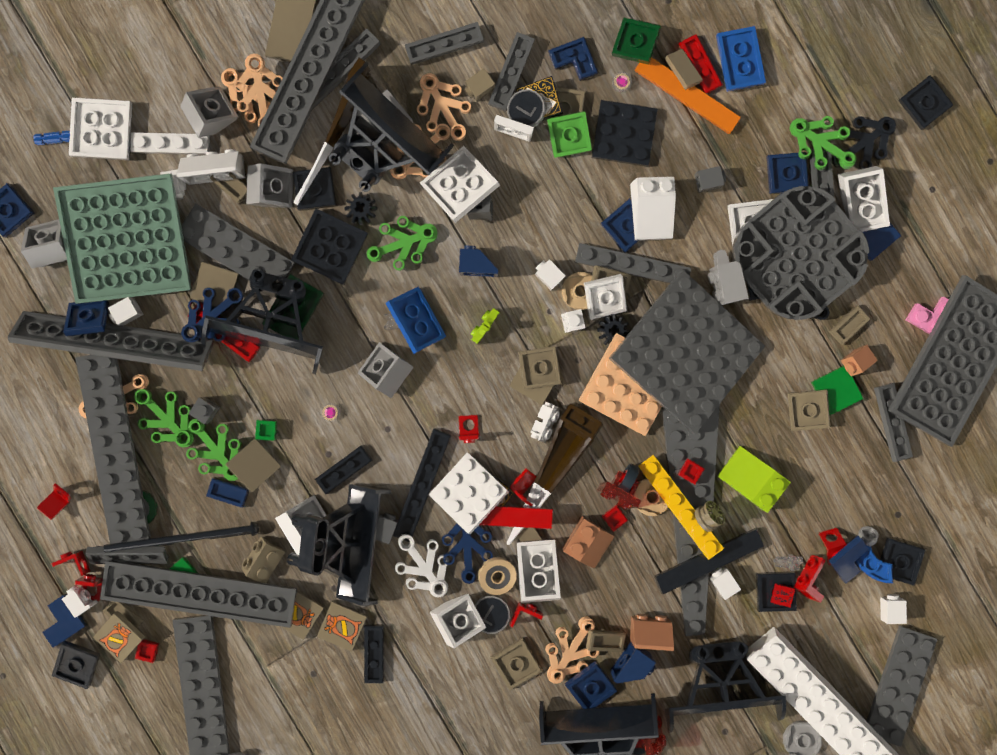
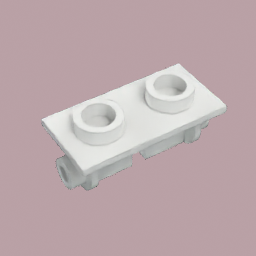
M548 402L542 405L537 417L542 418L543 422L535 421L531 430L532 438L541 442H546L552 434L551 428L560 416V407Z

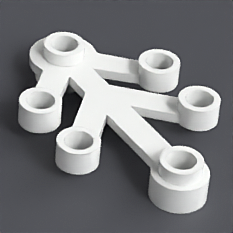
M409 534L400 536L398 540L400 548L408 551L419 567L408 566L403 562H398L395 565L396 572L400 575L406 573L426 576L429 582L417 581L414 577H409L406 580L407 588L410 590H429L434 597L444 596L448 591V584L444 580L447 564L440 563V559L443 558L444 554L439 555L437 558V563L439 564L437 577L432 572L435 552L438 549L437 541L434 539L427 541L426 547L428 552L425 563L414 547L412 536ZM405 538L409 539L407 545L402 543ZM432 542L436 544L433 549L429 548V544ZM400 565L404 566L403 571H398ZM410 581H415L414 586L408 585ZM437 584L442 585L440 590L435 589Z

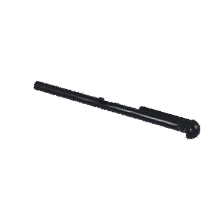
M250 522L249 526L103 545L104 552L165 544L172 545L174 543L209 538L211 540L248 534L255 536L259 532V526L255 522Z

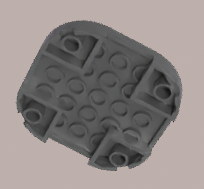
M799 186L782 192L739 229L733 242V262L737 261L741 264L745 282L771 312L783 318L803 320L820 314L832 301L849 287L855 285L862 278L868 266L869 247L864 234L854 226L835 202L836 199L820 188Z

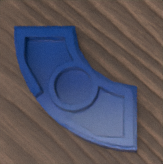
M867 546L869 550L855 561L856 564L869 577L880 582L893 583L892 564L879 560L872 552L871 546Z

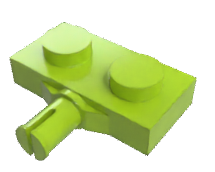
M494 308L491 311L487 310L481 318L484 320L480 327L476 325L470 334L473 336L471 339L476 344L480 342L485 333L490 330L492 323L500 312Z

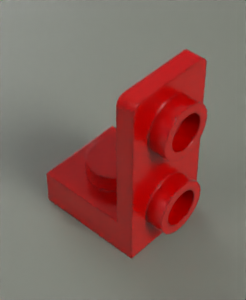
M811 555L793 588L808 599L821 603L824 595L818 592L819 588L813 585L826 560L822 557Z

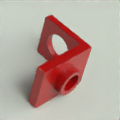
M478 415L459 416V440H464V443H475V439H479ZM470 419L474 422L472 430L464 429L463 422Z
M526 468L509 488L522 501L532 507L533 504L523 494L534 483L537 476Z
M56 483L53 485L54 491L37 506V509L50 520H53L71 502L70 495Z
M837 528L819 532V536L827 548L828 565H831L829 560L847 545ZM830 534L836 535L837 540L828 541L826 536Z
M72 551L60 555V560L51 563L54 567L74 558L81 576L91 572L83 551L75 554Z
M85 574L83 577L75 580L76 585H83V589L86 590L88 586H96L97 593L91 596L90 599L101 600L103 578L96 577L94 574Z
M519 602L511 618L510 627L513 628L520 611L541 620L543 612L537 610L538 607L531 603L524 604Z

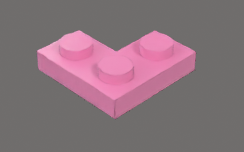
M941 297L933 311L918 303L915 304L906 321L930 335L949 299Z

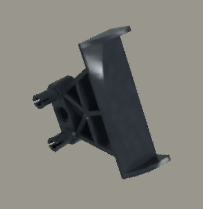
M367 61L339 91L354 105L348 134H344L334 146V151L329 155L330 162L335 159L332 164L338 165L343 160L363 178L359 182V188L361 189L364 185L365 187L362 190L364 192H368L373 185L378 184L385 175L386 170L415 162L424 172L430 175L454 146L451 142L442 151L361 74L369 65ZM363 114L366 118H368L382 132V134H380L361 115ZM385 136H387V137H388L395 145H397L405 154L403 155L398 149H396V148L385 138ZM374 145V154L365 146Z
M254 269L249 279L252 291L227 320L205 316L201 337L202 345L206 346L210 332L315 359L312 374L316 375L323 346L303 341L297 303L305 299L306 288L301 280L298 282V279L290 280L265 273L263 270ZM275 284H281L283 289L275 291L272 287ZM261 294L287 302L270 313ZM256 297L262 310L248 307V305ZM293 307L295 319L281 316L282 313ZM241 313L266 319L263 330L233 322ZM271 321L296 327L298 340L268 332Z
M349 484L347 504L327 516L321 518L313 515L305 517L295 514L292 520L297 522L292 521V525L302 528L299 555L290 553L287 558L293 561L287 560V563L298 567L302 572L315 576L325 571L338 578L336 598L360 606L378 604L377 599L369 598L381 494H391V490Z
M736 641L696 646L689 652L690 661L697 664L687 705L685 707L665 709L668 733L673 732L674 716L775 705L778 721L783 720L786 715V695L765 697L742 660L748 652V646L745 643ZM715 648H719L722 651L721 658L714 656L713 650ZM734 661L723 681L705 665L708 663ZM737 668L740 669L746 679L730 681ZM703 671L715 683L698 685L701 672ZM749 683L757 696V699L729 702L726 686ZM720 687L721 703L693 706L697 689Z
M651 693L652 704L546 711L544 701H540L539 724L541 745L561 744L570 755H632L638 739L659 738L655 693Z

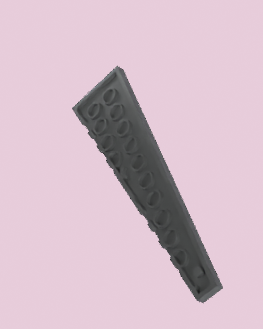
M720 404L696 434H692L665 408H662L668 475L695 510L700 506H704L707 501L714 500ZM687 458L705 468L695 485L677 475ZM672 512L677 564H680L703 552ZM709 573L680 586L685 636L705 634Z

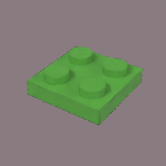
M585 111L547 118L554 158L592 150Z

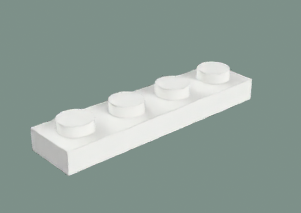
M131 133L130 152L206 155L209 152L210 136L198 138L196 134Z

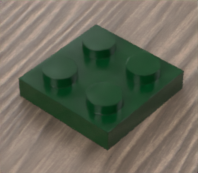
M623 17L612 50V56L649 65L661 26Z

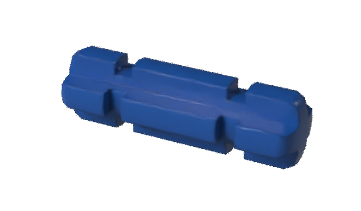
M60 131L44 133V135L41 133L33 135L34 143L45 145V143L69 142L70 131H62V133Z

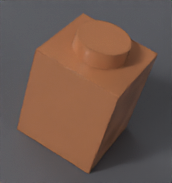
M864 345L854 349L840 361L850 376L863 373L878 360L868 345Z

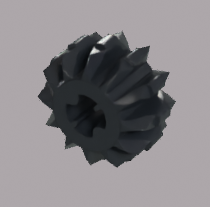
M359 192L358 198L355 194H352L351 196L354 200L347 199L346 202L350 206L344 207L345 211H350L346 215L347 218L353 217L352 223L354 224L358 219L360 225H363V219L370 223L371 221L368 217H376L371 211L378 210L377 206H372L376 202L375 199L369 200L370 194L368 193L364 198L362 192ZM359 205H365V207L363 208L364 212H357V210H359Z
M615 314L612 315V320L608 316L604 317L606 323L603 321L599 322L604 328L597 329V332H603V335L598 337L599 340L606 338L603 343L604 345H607L614 337L611 335L612 333H609V329L615 326V329H618L617 334L625 338L626 336L623 334L630 333V330H624V327L629 325L628 322L621 324L623 321L622 316L616 321Z

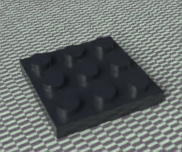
M601 100L592 158L648 167L658 109Z
M315 208L291 261L345 285L368 233Z

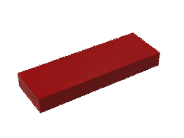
M697 34L679 42L680 49H683L703 79L699 83L702 91L708 94L721 87L723 84Z

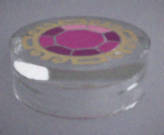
M626 72L615 74L612 80L614 90L620 93L626 92L632 83L630 75Z
M327 403L321 408V417L327 422H334L340 417L341 410L335 403Z

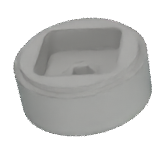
M869 526L862 527L858 533V536L863 539L867 546L875 545L879 538L878 532Z

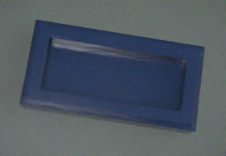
M212 478L206 497L243 508L249 490L242 486Z

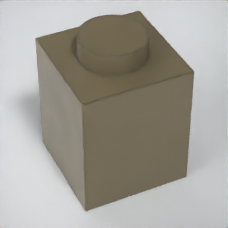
M483 68L465 81L466 88L464 90L470 99L474 98L477 102L494 90L495 83Z

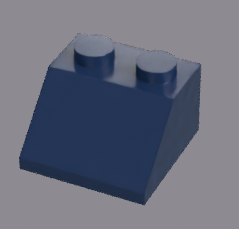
M466 245L464 249H460L459 274L461 276L498 277V269L480 249H476V246Z
M630 641L610 669V672L616 683L641 680L653 673L656 662L650 652L646 649L634 648Z

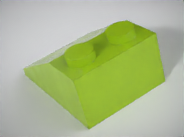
M741 446L738 447L717 475L726 484L766 513L770 511L791 483Z

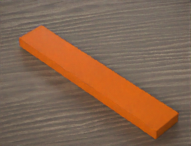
M652 57L649 65L639 63L634 70L727 134L732 132L741 118L697 87L693 86L685 90L674 72Z

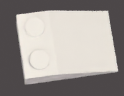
M874 166L838 174L845 214L854 226L862 232L890 226L883 169Z
M674 177L636 178L630 184L635 240L673 239L676 200Z
M555 540L517 543L521 603L559 600L561 596Z

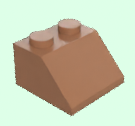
M582 516L562 549L563 552L595 569L615 536Z
M646 614L631 616L630 640L634 648L674 651L673 627L670 619H667V616L656 615L655 618L648 617Z

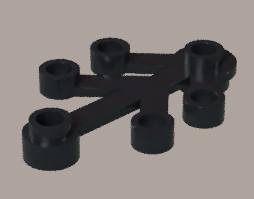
M862 116L856 117L852 121L855 129H860L864 126L875 130L871 133L850 130L848 138L860 141L845 152L855 154L865 147L863 160L859 162V168L865 169L863 162L868 163L867 168L872 167L871 157L874 140L879 136V148L874 152V157L877 160L887 157L889 135L895 132L896 123L890 117H883L879 121L865 119ZM857 120L861 121V126L857 125ZM883 124L888 126V130H884ZM879 151L883 152V157L879 156ZM833 155L832 164L837 168H841L840 164L836 161L837 157Z

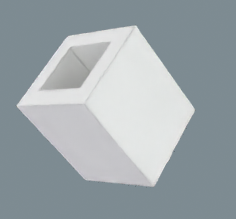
M550 259L547 262L543 260L536 267L538 271L535 275L550 290L565 278V275Z
M127 297L108 308L112 322L122 326L144 315L135 298Z
M725 567L714 570L709 577L724 600L741 590L729 570Z
M887 594V597H880L881 620L887 624H907L906 600L899 597L898 594Z

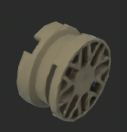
M707 501L704 506H700L695 510V518L698 524L707 532L715 530L716 527L723 525L725 522L723 511L713 501Z

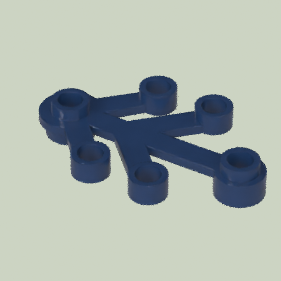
M205 288L203 290V316L199 322H197V311L200 310L201 304L197 300L189 301L188 324L181 331L183 339L191 343L198 341L202 337L205 316L216 318L233 303H241L244 299L242 290L238 288L230 289L227 293V299L211 311L212 299L216 296V292L212 288ZM208 290L212 291L211 297H207L206 292ZM235 293H239L240 295L239 299L237 300L233 298V295ZM194 302L197 303L196 309H192L191 307L192 303ZM237 318V324H240V320ZM191 329L195 331V335L192 337L189 335ZM210 332L208 338L223 341L226 336L222 335L221 339H217V333Z
M456 523L447 534L442 536V542L446 546L452 545L453 538L461 529L463 537L449 553L444 554L443 561L447 565L453 564L455 557L463 549L465 569L461 572V578L463 582L471 584L477 578L475 570L472 569L471 547L481 555L485 562L493 558V554L490 550L482 547ZM478 525L474 531L480 535L481 541L484 543L490 542L492 539L491 533ZM485 533L489 534V538L487 540H484L482 538L483 534ZM447 536L451 537L449 543L444 541V538ZM485 553H490V558L485 559L483 557ZM447 556H452V561L447 562L445 560ZM471 573L473 577L466 579V574Z

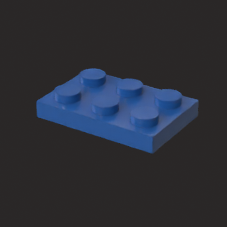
M755 26L717 33L716 39L726 91L764 85L766 80Z
M419 286L386 302L413 354L446 337Z

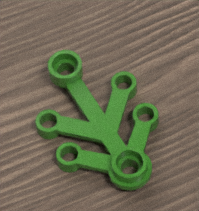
M825 116L822 120L807 122L802 118L795 119L790 125V132L798 139V155L801 159H807L811 154V149L806 144V138H808L813 144L816 160L814 165L816 169L823 170L827 165V159L823 157L822 148L839 158V164L842 168L850 169L856 163L854 153L844 152L828 142L835 139H847L850 135L848 127L843 126L838 131L816 134L811 130L819 128L830 129L834 123L833 118ZM824 121H829L831 124L826 125ZM797 125L803 126V129H798ZM845 131L847 135L843 136L840 132ZM806 150L808 154L803 155L801 151ZM845 157H851L852 161H847ZM818 161H823L824 165L820 166Z
M400 216L397 219L399 227H407L417 232L409 236L391 228L388 223H382L379 231L383 235H390L399 240L380 248L377 246L370 247L367 250V257L372 262H378L384 254L402 248L398 259L393 262V267L401 271L405 268V261L413 243L420 241L417 251L411 255L413 263L419 264L423 260V253L427 244L435 241L438 232L434 225L424 224L420 226L409 221L406 216ZM406 219L407 223L400 225V220ZM388 226L389 230L382 232V227ZM431 230L432 233L430 236H425L424 232ZM373 250L378 252L376 257L371 256ZM414 255H420V260L414 261ZM398 261L403 263L401 268L396 267Z
M140 389L135 393V401L138 404H146L161 419L150 420L148 418H141L138 421V427L143 430L148 428H169L174 433L163 434L160 431L154 432L151 435V440L154 443L173 441L180 447H188L193 443L194 434L188 429L190 415L188 413L191 410L189 405L179 407L178 412L181 415L180 427L175 423V402L178 400L176 392L169 391L165 395L167 414L152 399V394L149 390ZM143 393L147 394L146 400L142 399ZM171 393L174 394V400L172 401L169 399ZM184 407L188 409L187 414H184L182 412V409ZM143 420H145V421L147 422V426H146V427H143V426H142V421H143ZM156 434H159L161 437L159 441L155 439ZM183 434L187 435V441L182 440Z
M197 419L191 420L188 425L189 431L197 434L210 451L198 450L193 447L187 450V457L189 459L205 458L218 460L222 466H212L205 462L199 465V472L201 474H223L227 480H237L238 478L235 475L229 473V469L225 464L239 453L241 441L236 438L229 441L228 446L231 449L230 460H228L225 456V447L229 426L227 424H219L216 431L219 435L218 444L216 445L205 431L206 425ZM194 423L199 425L198 430L193 428ZM221 426L226 428L225 433L220 431ZM233 441L238 443L237 448L232 446ZM191 450L196 452L195 457L190 455ZM203 465L208 467L207 472L202 470Z

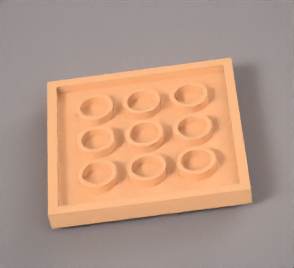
M616 333L580 396L579 401L646 436L662 406L609 359L625 339V337Z

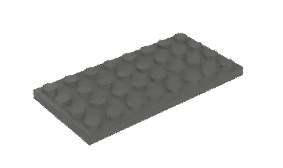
M966 275L961 276L888 409L889 412L950 447H953L997 366V294Z

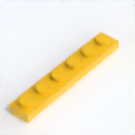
M652 455L638 465L706 558L709 560L722 551L724 548L714 534L705 531L698 524L695 518V509L656 457Z

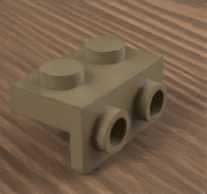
M260 537L254 543L249 557L243 561L242 571L248 578L261 583H267L285 551L283 548L267 542L264 537Z

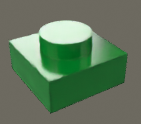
M256 420L255 439L275 441L277 421Z

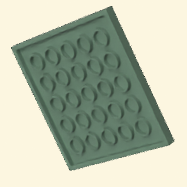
M172 173L53 187L76 304L192 289Z

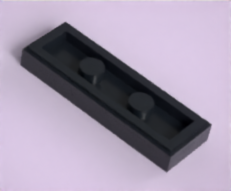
M361 445L315 478V481L323 492L327 494L373 460Z
M384 625L364 626V683H384Z

